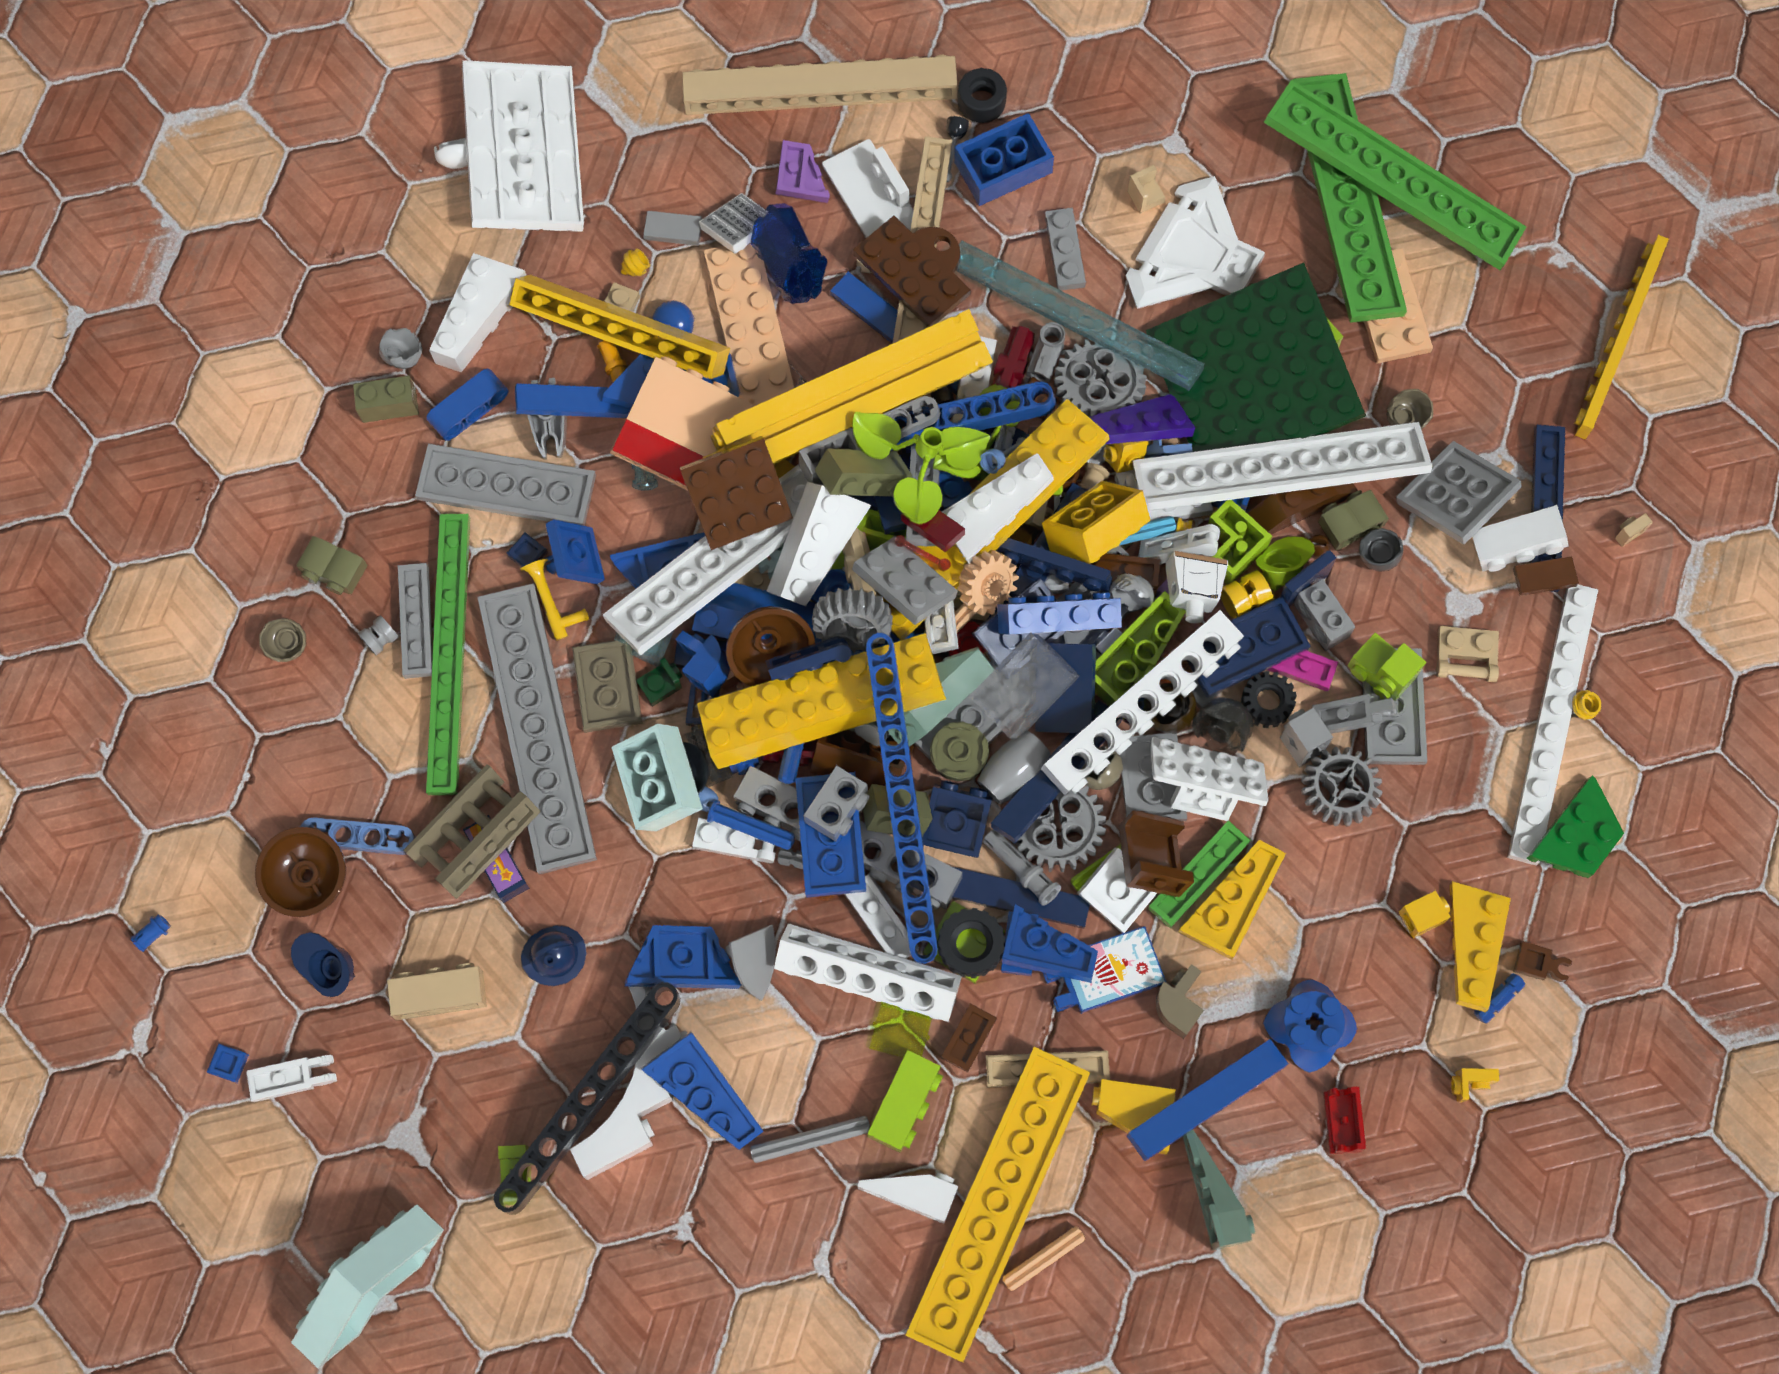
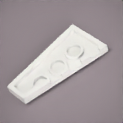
M1038 453L942 511L965 528V535L955 544L968 564L973 561V556L995 539L994 536L1005 525L1008 526L1016 518L1015 515L1024 506H1028L1054 481L1053 475Z

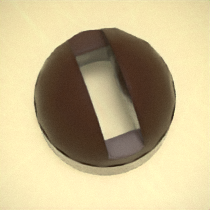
M1318 534L1309 538L1311 542L1324 544L1314 545L1315 552L1311 558L1317 559L1327 550L1329 551L1330 543L1325 536Z

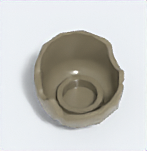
M1419 389L1403 390L1390 401L1386 413L1387 420L1391 426L1419 422L1422 430L1433 418V402L1426 393Z
M280 618L269 621L259 634V646L265 656L278 662H288L297 659L304 652L307 645L306 633L302 626L291 619Z
M1102 746V747H1100V748H1098V749H1099V750H1106L1107 747ZM1116 752L1107 758L1110 764L1099 774L1092 771L1085 777L1088 781L1086 786L1093 790H1102L1113 786L1118 781L1123 771L1122 758ZM1086 763L1082 766L1080 770L1086 768Z

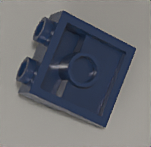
M942 780L941 785L935 784L933 786L929 803L933 820L922 837L923 845L978 858L993 797L987 796V790L970 787V792L959 790V784Z

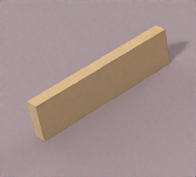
M1108 1051L1049 1053L1089 1071L1090 1075L1086 1084L1100 1083L1102 1079L1110 1080ZM1030 1054L986 1056L987 1088L1016 1087Z

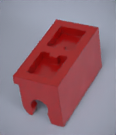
M1359 1086L1341 1090L1332 1088L1323 1092L1329 1153H1358L1365 1150L1366 1142Z

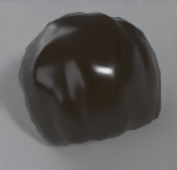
M1171 682L1160 685L1161 689L1166 692L1173 691ZM1193 691L1186 697L1180 693L1173 700L1176 705L1167 714L1162 716L1158 713L1151 719L1154 723L1152 727L1156 731L1177 734L1189 728L1196 715V699ZM1145 699L1143 709L1144 711H1150L1152 708L1151 703Z

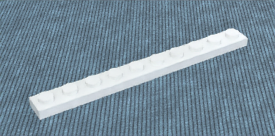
M1579 584L1577 587L1566 588L1507 858L1536 866L1540 862L1539 860L1536 863L1531 862L1527 857L1547 830L1573 710L1572 701L1578 687L1598 589Z

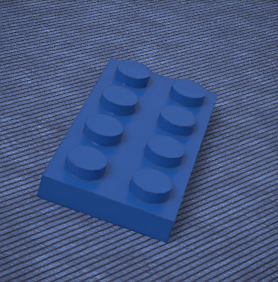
M850 772L851 775L856 777L855 772ZM830 775L795 778L806 898L866 892L859 811L856 810L851 817L853 824L845 836L840 835L836 842L806 824L804 820L805 812ZM850 787L842 788L839 791V796L845 799L851 798L855 794L854 789ZM828 812L823 816L822 820L825 823L831 824L836 822L839 816L834 812Z

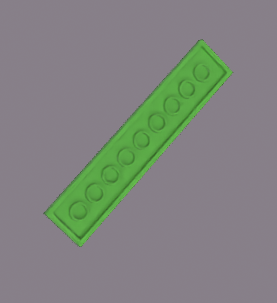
M1346 73L1293 79L1299 85L1358 121ZM1307 150L1349 322L1404 317L1407 308L1377 193Z
M1293 80L1289 82L1264 121L1268 126L1498 270L1503 268L1527 228L1522 223Z

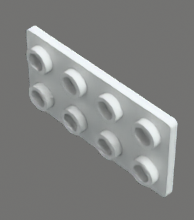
M867 139L823 161L824 170L866 238L893 215L911 230L914 210L909 203V189L883 146L876 149L872 141Z
M1152 737L1150 748L1153 779L1177 785L1171 798V808L1228 821L1238 800L1262 806L1267 805L1268 792L1265 768L1262 762L1232 756L1224 752H1215L1198 746L1173 742L1169 739Z

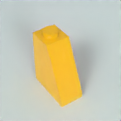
M1102 1079L1099 1087L1093 1088L1092 1105L1097 1106V1115L1124 1132L1129 1133L1173 1104L1176 1089ZM1170 1145L1160 1151L1159 1154L1166 1155L1169 1152Z

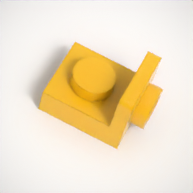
M1461 1068L1457 1070L1455 1076H1452L1451 1091L1453 1095H1456L1457 1102L1469 1100V1084H1471V1089L1487 1090L1490 1089V1084L1499 1082V1069Z

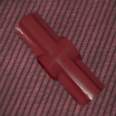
M1023 326L1012 327L1004 352L1000 353L993 373L992 385H1001L1007 389L1021 385L1028 364L1027 358L1035 338V333L1030 331L1029 328Z

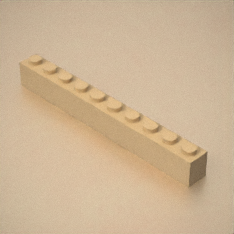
M937 55L928 58L913 56L907 59L893 60L891 58H884L878 61L855 60L844 63L830 61L826 64L802 63L794 66L778 64L772 67L758 68L748 66L744 69L720 68L710 71L695 69L690 72H683L684 106L686 115L957 99L955 56Z

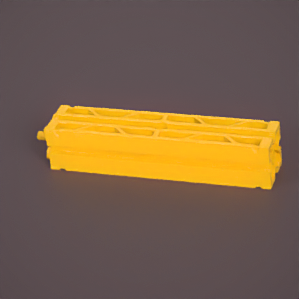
M968 309L955 317H950L736 414L730 419L716 423L712 428L713 433L710 437L717 451L703 458L763 436L772 462L776 464L798 454L800 450L852 428L855 412L884 414L960 380L971 373H975L993 363V360L984 341H981L977 332L979 329Z

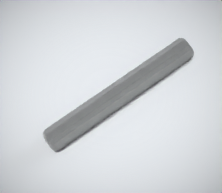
M862 1116L753 1145L750 1147L752 1160L758 1163L867 1134L870 1124L868 1118Z

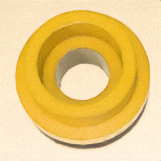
M1588 690L1579 691L1573 697V710L1583 720L1592 719L1601 710V700L1594 692Z

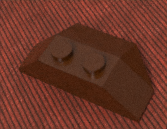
M1354 483L1254 496L1250 497L1245 512L1269 534H1273L1321 512L1333 503L1338 504L1345 501L1347 497L1358 490Z

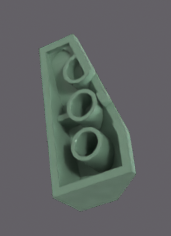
M978 647L944 658L942 662L936 663L946 700L904 712L909 747L928 734L995 671ZM889 729L888 732L898 744L901 743V732L897 729Z
M1191 1130L1182 1137L1212 1251L1252 1241L1251 1234L1255 1233V1227L1251 1215L1246 1216L1245 1210L1194 1130Z

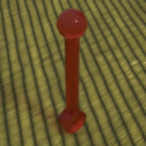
M902 535L895 537L894 542L897 546H904L936 563L941 571H947L950 568L951 563L948 559H939L907 542Z

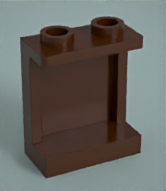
M1131 811L1118 826L1126 887L1180 897L1194 883L1193 872L1182 870L1177 836L1185 828L1184 821L1149 814L1144 811Z

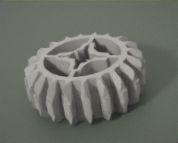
M851 587L846 591L838 588L836 593L827 592L826 597L819 598V602L815 604L813 609L812 625L816 638L824 641L841 636L846 639L848 646L854 653L856 650L866 652V643L873 634L885 633L890 635L893 616L891 615L889 603L883 602V597L875 596L873 591L866 593L863 592L862 588L858 591L852 590ZM876 638L872 643V649L877 648L878 644H884L885 639Z
M1338 747L1332 749V755L1327 750H1323L1321 758L1317 756L1312 758L1313 766H1306L1304 771L1308 775L1303 776L1301 782L1307 785L1301 790L1302 795L1311 796L1306 799V806L1314 804L1316 807L1313 809L1312 814L1317 815L1321 811L1324 814L1322 822H1326L1329 817H1332L1334 826H1338L1341 819H1343L1347 827L1351 825L1352 818L1359 824L1363 821V815L1370 817L1373 813L1371 808H1377L1379 805L1376 798L1381 797L1383 792L1376 788L1382 784V779L1373 778L1378 773V768H1368L1372 761L1371 758H1367L1363 762L1360 760L1362 752L1357 751L1352 756L1350 755V747H1346L1343 754H1341ZM1333 766L1347 767L1344 772L1338 774L1332 771L1329 773L1324 771ZM1355 772L1363 782L1364 791L1354 781ZM1347 776L1346 787L1337 797L1336 794L1339 791L1337 787ZM1319 781L1322 782V786L1329 791V801H1327L1322 795L1319 788ZM1341 800H1350L1352 802L1356 800L1360 802L1358 805L1348 808L1337 806Z

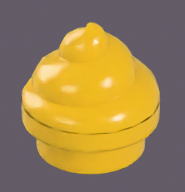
M640 249L627 251L623 256L624 261H622L621 273L634 277L643 276L646 273V269L650 267L648 258Z

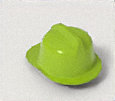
M1285 537L1271 544L1256 559V565L1262 569L1263 576L1270 583L1271 590L1276 591L1285 586L1288 581L1303 570V566L1315 552L1314 544L1303 537Z

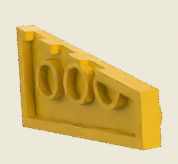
M1258 840L1178 932L1233 960L1286 853Z
M1452 881L1449 885L1452 899L1451 922H1453L1454 935L1452 944L1455 953L1454 980L1456 1004L1487 1012L1511 898Z

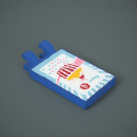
M1145 926L1089 945L1098 950L1091 983L1043 973L1046 984L1064 978L1069 993L1054 998L1053 1003L1056 1011L1060 1012L1077 1005L1080 1014L1151 990L1166 982Z

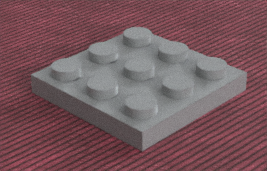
M1452 441L1431 462V473L1419 474L1396 496L1398 505L1464 545L1522 486L1521 480Z

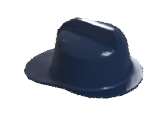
M304 933L294 940L291 947V959L297 971L323 996L335 997L343 993L349 981L355 977L353 973V959L350 954L343 948L333 946L326 938L317 933Z

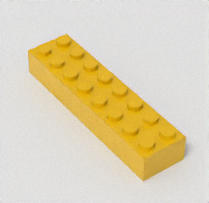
M926 633L895 642L904 712L946 700ZM889 644L872 650L877 655H884L889 650ZM867 651L851 656L846 662L836 660L823 664L821 668L813 671L804 670L797 672L792 678L787 680H771L697 703L710 757L718 769L877 721ZM881 668L876 674V679L881 685H889L893 681V673L888 668ZM886 698L881 702L880 708L884 714L894 715L898 710V705L895 700Z

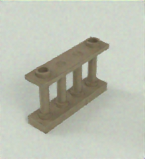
M488 764L403 850L421 868L429 861L441 873L435 879L455 899L481 875L541 812L521 791L513 798L504 792L500 787L505 782ZM491 796L504 806L492 820L479 810ZM470 818L483 828L471 842L458 831ZM448 840H451L462 850L450 864L437 853Z

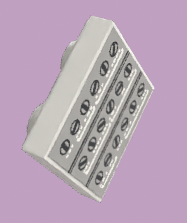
M743 193L699 221L700 227L704 232L734 254L743 250L748 244L778 225L775 216Z

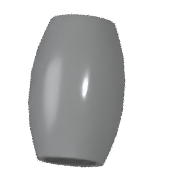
M1026 731L1009 740L992 755L984 766L977 782L982 789L988 791L987 794L993 797L994 801L998 804H1003L1011 800L1025 783L1041 770L1051 753L1035 735Z

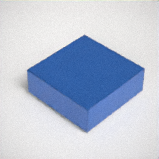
M218 1044L207 1073L238 1083L249 1054Z

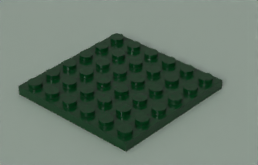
M1304 262L1146 330L1169 393L1175 396L1195 426L1193 437H1187L1188 443H1192L1193 452L1295 438L1303 439L1325 434L1366 417Z

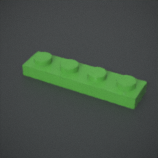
M1227 821L1183 869L1193 872L1194 883L1180 897L1160 894L1149 905L1148 909L1171 929L1251 840L1230 821Z

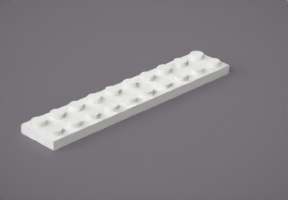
M1419 422L1310 436L1303 439L1295 438L1133 460L1137 489L1143 490L1148 511L1431 473L1432 463Z
M799 464L779 479L793 519L808 482ZM793 519L714 550L710 549L706 536H704L603 614L605 621L641 656L785 543Z

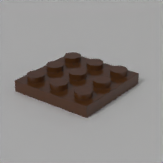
M763 436L680 467L681 474L711 550L793 519Z

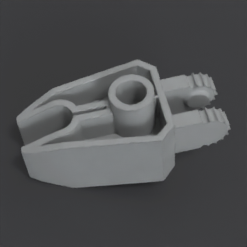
M549 378L548 385H557L556 379ZM538 379L531 380V384H539ZM527 414L535 443L542 457L545 460L547 459L546 442L551 436V438L555 439L557 456L562 458L566 444L567 416Z

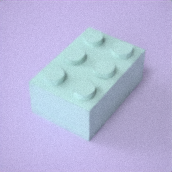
M656 724L612 746L636 830L658 831L703 809L678 727Z

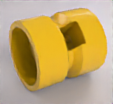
M1258 570L1241 577L1240 583L1232 581L1224 585L1220 596L1226 611L1232 619L1274 600L1268 582Z

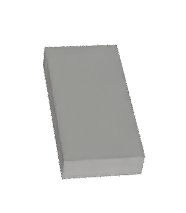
M647 211L643 234L644 240L699 246L701 235L699 221L702 220V216Z

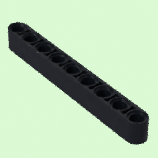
M661 982L651 989L503 1180L494 1194V1203L499 1210L515 1215L526 1207L680 1006L681 998L672 984ZM669 991L673 993L671 1003L668 1005L658 1004V997L662 992ZM644 1016L654 1018V1024L648 1030L639 1029V1021ZM627 1040L633 1041L635 1043L634 1051L629 1055L620 1054L621 1044ZM605 1066H615L616 1073L612 1079H601V1070ZM588 1090H594L596 1092L595 1101L591 1105H583L581 1102L583 1093ZM568 1115L576 1116V1126L569 1131L563 1130V1119ZM549 1140H555L557 1143L556 1152L551 1156H544L542 1152L543 1145ZM531 1165L536 1166V1178L533 1181L525 1182L523 1179L525 1168ZM509 1191H515L518 1196L516 1204L506 1208L503 1203L505 1194Z

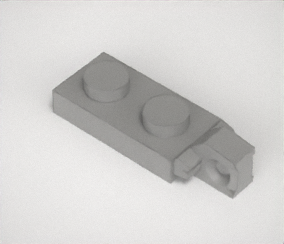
M1370 694L1312 705L1331 734L1374 726L1383 722L1382 717L1398 714L1397 702L1393 698L1380 700L1379 696H1371Z

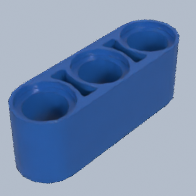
M484 369L432 408L426 417L427 421L445 441H449L502 402L508 395L509 390L491 369Z

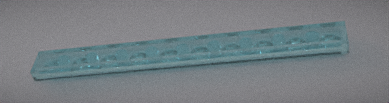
M964 241L959 243L960 262L956 270L957 272L1189 391L1203 372L1204 363Z

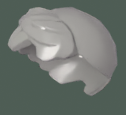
M407 328L388 329L381 338L379 354L385 363L400 369L411 368L418 363L421 357L422 344L419 342V338Z
M1132 574L1119 575L1113 581L1110 588V596L1112 598H1121V604L1126 605L1130 612L1140 610L1143 607L1148 608L1154 600L1153 587L1141 576Z

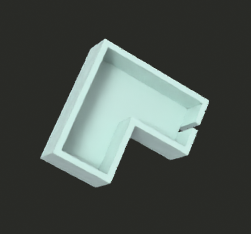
M418 1205L414 1206L407 1213L404 1210L399 1212L391 1221L390 1226L387 1228L384 1225L374 1232L369 1242L365 1244L361 1241L353 1248L348 1258L344 1260L341 1257L332 1264L328 1270L330 1276L317 1289L320 1294L306 1308L309 1313L296 1325L295 1328L298 1332L291 1343L317 1368H320L361 1334L384 1296L422 1267L431 1252V1248L435 1246L444 1229Z

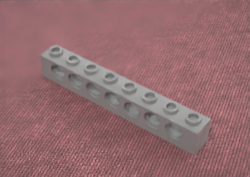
M750 766L733 796L735 803L738 805L737 809L749 816H753L755 813L764 818L763 822L779 828L781 826L791 831V833L795 834V839L801 842L799 818L789 819L786 817L788 810L798 808L796 788L782 783L778 779ZM765 795H772L776 798L775 802L770 806L760 804V800ZM860 821L864 869L870 871L869 876L879 882L885 883L888 880L896 884L895 888L901 892L899 873L891 869L892 864L897 861L894 837L886 833L866 830L865 823ZM875 847L881 851V855L877 859H868L865 856V852L869 848ZM907 850L902 855V859L907 865L913 866L920 860L919 854L914 850ZM925 853L927 873L931 874L935 879L934 883L929 886L932 908L938 910L941 907L946 910L962 879L963 872ZM912 880L907 884V891L910 894L920 895L924 891V886L920 885L917 880Z

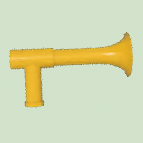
M542 559L525 565L520 570L526 571L533 578L546 610V616L555 640L558 641L568 637L566 627L585 620L588 621L589 617L585 608L564 617L560 616L544 575V566L548 559Z

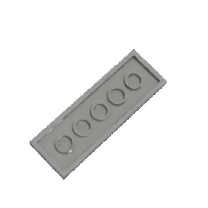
M428 444L415 497L419 501L547 522L555 519L585 526L596 473L593 470Z

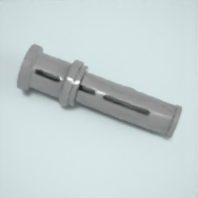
M993 829L985 836L983 843L1017 874L1021 885L1026 889L1029 888L1039 898L1038 901L1041 905H1047L1058 895L1061 885L1057 882L1053 883L1043 873L1044 870L1041 866L1033 865L1003 835Z

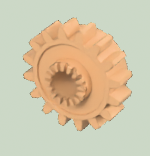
M992 550L991 554L982 551V555L973 556V561L964 566L959 576L960 581L957 588L962 594L959 598L960 601L966 604V608L982 616L986 612L993 615L997 604H1003L1005 600L1008 601V598H1011L1010 592L1017 590V587L1013 585V582L1019 579V576L1013 573L1017 566L1011 563L1012 559L995 550Z

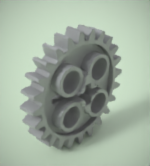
M1096 338L1095 345H1091L1086 339L1083 348L1076 343L1074 344L1073 352L1066 350L1065 357L1059 359L1054 386L1057 387L1056 396L1062 397L1061 404L1066 399L1070 400L1089 417L1140 403L1146 389L1144 384L1147 376L1143 374L1144 365H1138V356L1130 358V348L1121 351L1122 343L1120 342L1115 347H1112L1111 339H1108L1105 345H1101L1099 338ZM1077 375H1081V376H1084L1085 378H1078V377H1076V376H1077ZM1116 383L1123 384L1124 386H1117ZM1092 396H1098L1101 399H1094Z
M1088 786L1079 790L1076 794L1071 790L1065 796L1060 792L1055 797L1059 806V822L1062 824V849L1057 847L1052 802L1047 807L1049 813L1045 816H1039L1016 842L1021 843L1018 847L1020 853L1028 852L1026 859L1029 862L1036 858L1037 865L1042 866L1043 863H1048L1049 872L1053 870L1054 865H1059L1060 871L1064 872L1065 864L1069 863L1071 868L1075 870L1076 860L1079 859L1083 864H1087L1086 853L1091 856L1096 855V849L1093 845L1102 846L1103 840L1098 836L1105 835L1106 828L1099 825L1106 823V816L1098 815L1103 811V805H1094L1098 796L1095 794L1088 797ZM1071 803L1075 804L1079 810L1076 813H1067L1063 806ZM1070 832H1077L1082 836V839L1078 842H1071L1067 839L1066 835ZM1045 834L1052 838V842L1042 845L1036 839L1038 836Z

